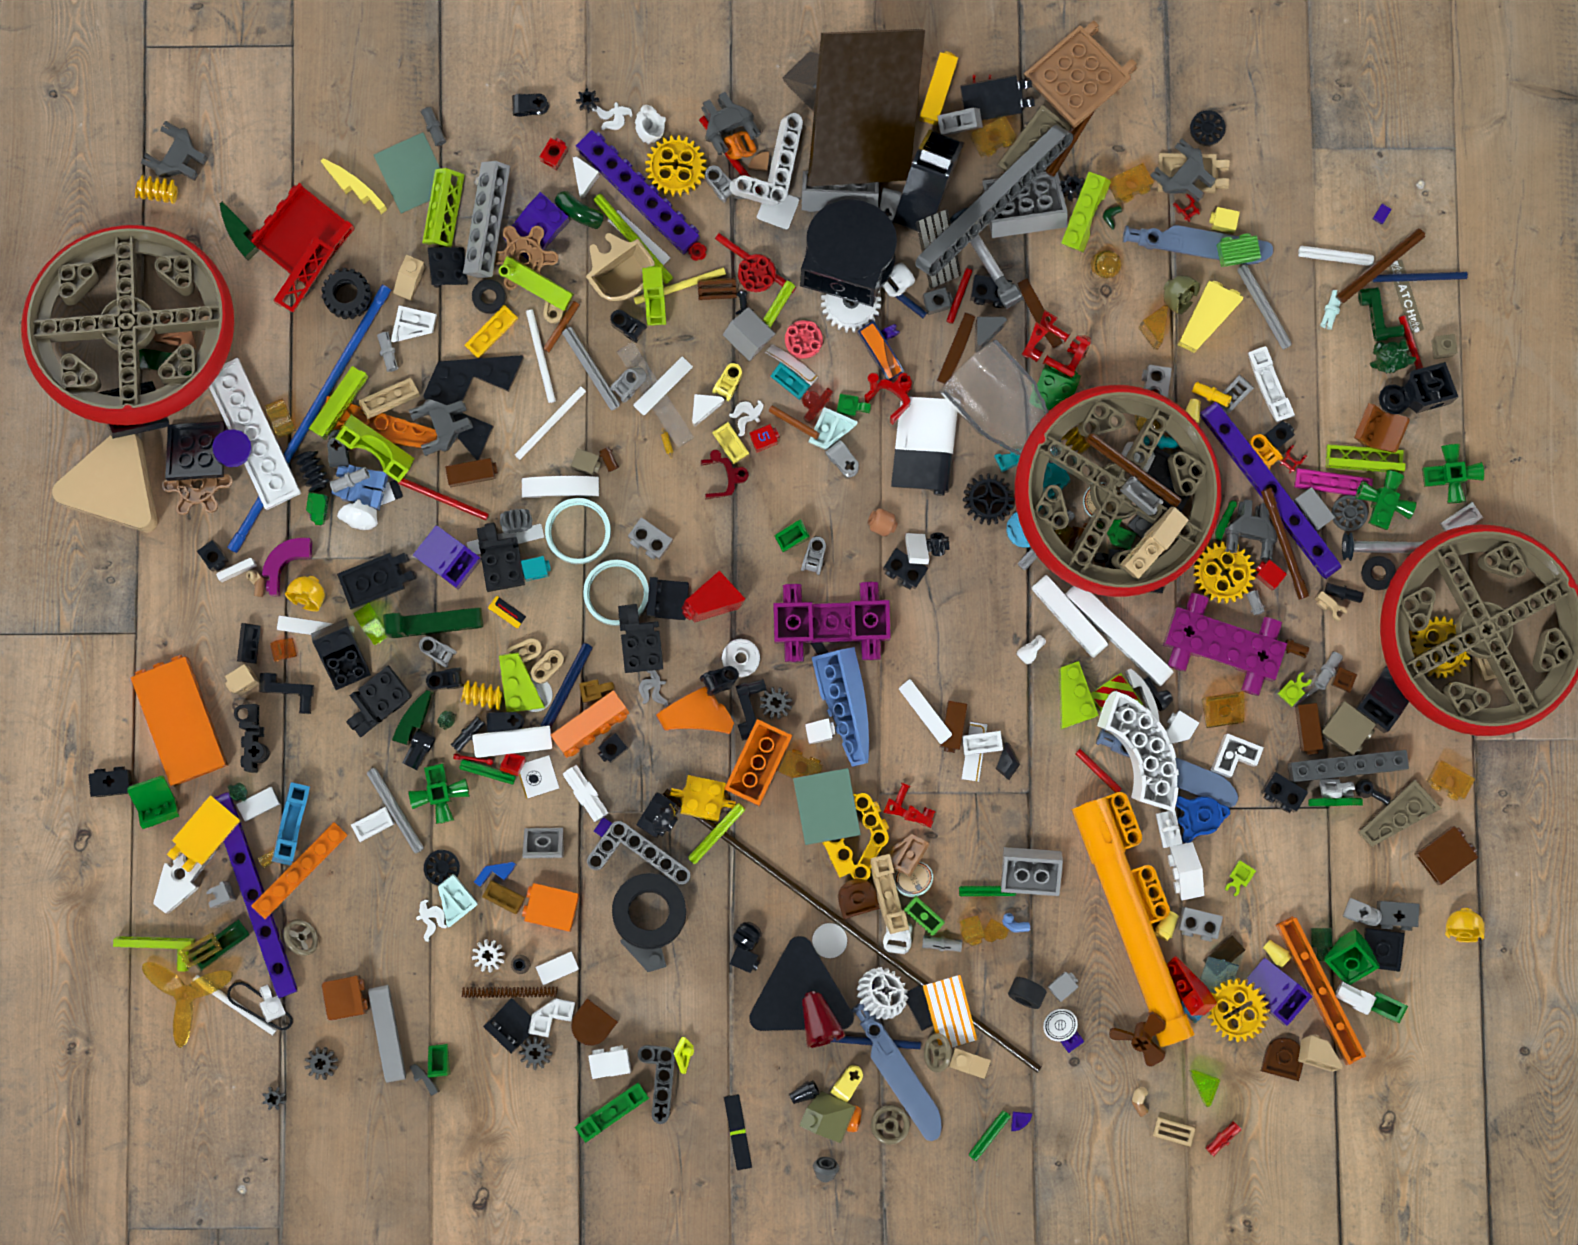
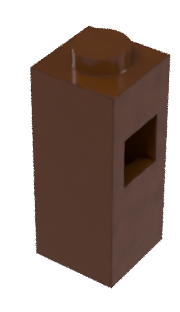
M491 458L445 466L450 488L495 480V474H498L496 462L493 463Z
M949 700L947 702L944 724L952 733V736L940 744V747L944 748V752L955 753V750H960L967 710L966 703Z
M1317 703L1295 706L1301 752H1306L1307 755L1318 754V750L1323 749Z

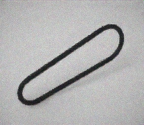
M233 983L227 991L228 1000L238 1008L266 1022V1019L235 1003L230 997V991L236 985H244L262 998L261 994L247 983ZM285 1011V1015H287L290 1019V1023L287 1027L281 1028L270 1021L266 1023L282 1031L287 1030L292 1026L293 1019L291 1015Z

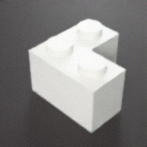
M1227 733L1223 736L1211 771L1229 778L1232 777L1238 761L1255 767L1259 762L1263 747Z
M1193 842L1171 846L1168 862L1170 867H1174L1172 872L1176 880L1173 883L1175 893H1179L1182 901L1204 896L1202 866Z
M623 1045L611 1047V1051L604 1052V1049L593 1050V1054L588 1056L592 1079L631 1073L628 1048L623 1049Z

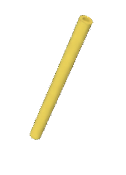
M724 267L664 287V295L698 284V280H709L726 275ZM644 294L634 297L636 305L645 302Z

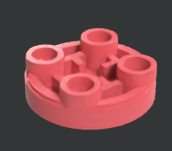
M802 320L788 327L785 334V346L794 357L799 359L811 358L822 347V332L814 322Z

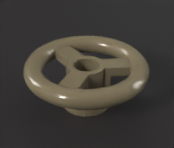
M300 919L287 923L284 928V940L288 948L298 955L307 956L312 954L318 946V936L313 926ZM295 925L305 927L302 932L298 933L290 930ZM310 933L312 936V945L308 949L306 940L307 935Z
M935 1033L925 1043L924 1059L930 1070L942 1072L950 1063L952 1049L949 1040L943 1034ZM940 1039L944 1045L936 1046L933 1041ZM930 1049L933 1051V1063L930 1059Z
M883 1106L874 1113L871 1119V1130L874 1137L884 1144H897L909 1132V1118L897 1106ZM892 1111L891 1116L885 1119L883 1123H877L881 1114ZM898 1114L904 1122L902 1133L898 1131L899 1125L896 1120ZM890 1121L894 1123L892 1129L887 1128V1123ZM884 1129L889 1134L893 1133L896 1138H885L880 1135L878 1130Z

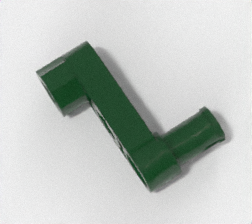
M1367 288L1358 291L1360 306L1369 305L1374 341L1403 337V325L1386 327L1384 323L1379 288Z

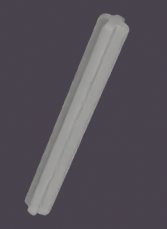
M1246 264L1240 266L1237 269L1238 273L1283 350L1287 349L1292 345V342Z
M566 328L562 334L610 410L617 409L620 403L611 391L573 328Z
M370 769L367 772L368 777L414 853H419L424 849L423 845L377 769Z

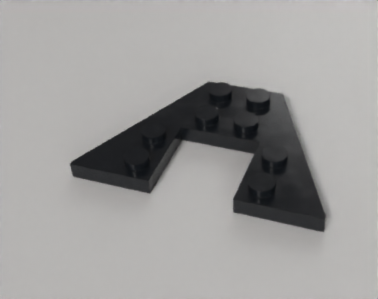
M524 356L438 361L423 397L425 400L431 399L444 405H450L461 400L464 401L473 378L509 392ZM464 413L454 415L455 422L465 418L471 420L473 428L459 433L457 438L472 456L479 460L494 426Z

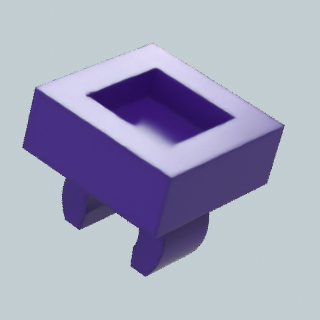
M1076 1031L1072 1037L1060 1042L1066 1051L1070 1053L1084 1043V1040Z

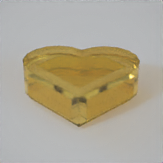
M1068 525L1063 529L1054 530L1064 545L1074 534L1073 528Z
M992 918L983 931V938L987 942L1004 939L1008 935V929Z

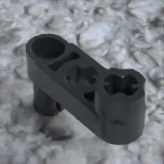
M260 673V693L300 696L299 714H311L314 685L277 683L276 673Z
M764 679L735 686L746 722L737 724L742 741L748 739L756 723L749 697L752 694L767 690Z

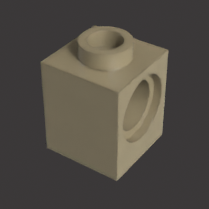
M1455 334L1436 336L1431 340L1434 359L1453 357L1458 353Z
M577 448L571 468L594 476L595 472H599L602 462L599 461L600 457L598 455Z

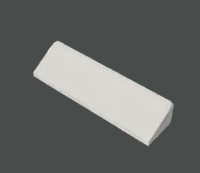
M550 726L472 735L475 756L477 758L552 749Z

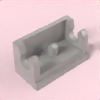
M1132 475L1120 489L1125 496L1148 515L1155 514L1158 511L1156 508L1164 502Z
M1312 487L1293 500L1315 531H1318L1335 518Z
M222 881L219 883L220 885L207 891L206 894L213 892V895L216 897L215 900H211L208 903L210 908H219L237 900L230 882Z

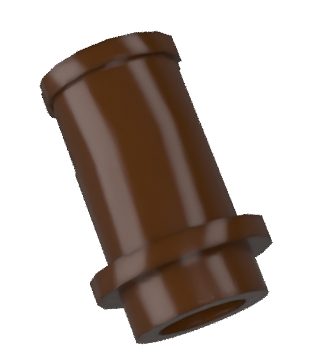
M610 447L599 451V457H602L608 473L619 468L612 454L613 450H610Z
M1293 639L1286 640L1287 646L1285 651L1287 654L1292 653L1303 658L1307 657L1309 652L1308 646L1296 643Z

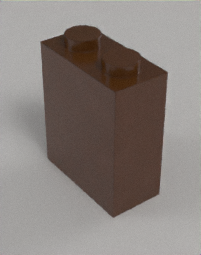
M1452 826L1414 854L1437 885L1444 884L1478 858L1476 848L1471 843H1467L1464 839L1466 836L1459 827Z

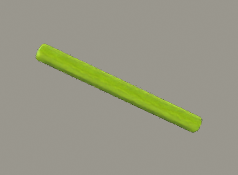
M598 194L594 198V202L629 242H633L636 239L640 240L653 258L654 266L662 267L663 282L665 284L669 283L673 276L602 194Z

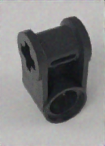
M540 93L512 95L513 116L525 117L547 113L549 110L547 98ZM539 101H542L541 107H537Z
M615 310L611 314L612 327L635 343L638 342L637 338L641 332L647 329L644 323L622 310ZM618 315L624 318V322L621 324L614 322V318Z
M726 666L721 669L708 671L699 679L708 690L707 695L713 696L719 692L731 689L738 679L739 673L733 666Z
M458 667L432 672L427 676L426 684L433 691L464 687L460 674L462 668ZM434 676L440 678V684L436 687L430 685V679Z
M486 713L487 733L516 730L524 726V717L519 713ZM514 716L515 718L519 719V721L515 723V726L514 724L510 723V721L514 719Z

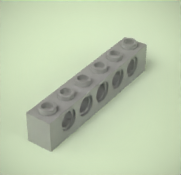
M498 161L481 162L463 270L464 274L476 278L492 277L510 171L509 165Z

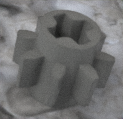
M269 1087L268 1094L262 1093L265 1097V1101L262 1104L267 1103L269 1105L268 1110H271L273 1106H275L276 1110H280L279 1104H286L283 1100V1096L286 1093L279 1092L280 1087H277L275 1091H273L272 1087ZM272 1093L274 1096H278L276 1103L274 1101H270V1098H272Z

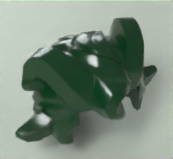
M1401 339L1400 343L1389 342L1385 344L1384 342H1379L1374 345L1373 354L1376 355V360L1371 362L1370 366L1378 369V371L1391 374L1413 364L1416 361V357L1409 356V347L1405 339Z

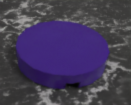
M235 429L219 433L212 445L213 455L216 460L227 467H238L244 464L252 452L248 436L242 431Z

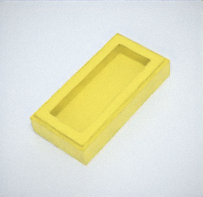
M729 422L712 432L733 465L749 455L748 450Z

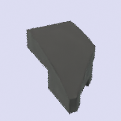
M416 1064L410 1066L415 1082L423 1079L431 1096L440 1092L433 1079L428 1077V1074Z

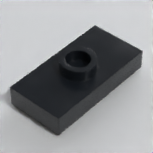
M241 623L237 662L257 664L261 626Z

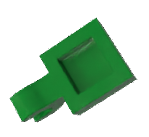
M840 394L837 413L854 417L856 416V411L870 414L871 404L858 403L859 397Z

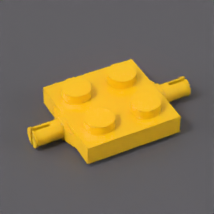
M691 775L687 776L686 785L683 790L671 788L670 796L681 798L680 814L717 822L723 807L733 809L736 801L725 799L724 788L726 783Z

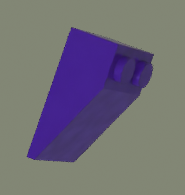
M539 192L512 226L521 237L528 236L534 226L542 227L544 237L541 239L540 245L544 250L570 221L564 212ZM523 252L521 255L529 261L528 254Z

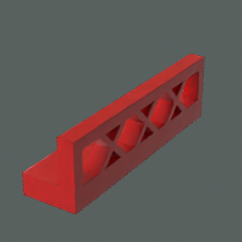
M314 237L274 298V303L294 313L335 249ZM321 246L329 250L325 257H316ZM315 262L316 271L306 274V268L310 263ZM305 278V288L296 290L295 286L299 281L298 279ZM295 294L296 301L290 307L285 301L289 295Z

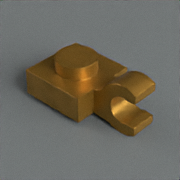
M598 679L579 683L583 703L602 699L603 692L615 690L613 682L599 684Z

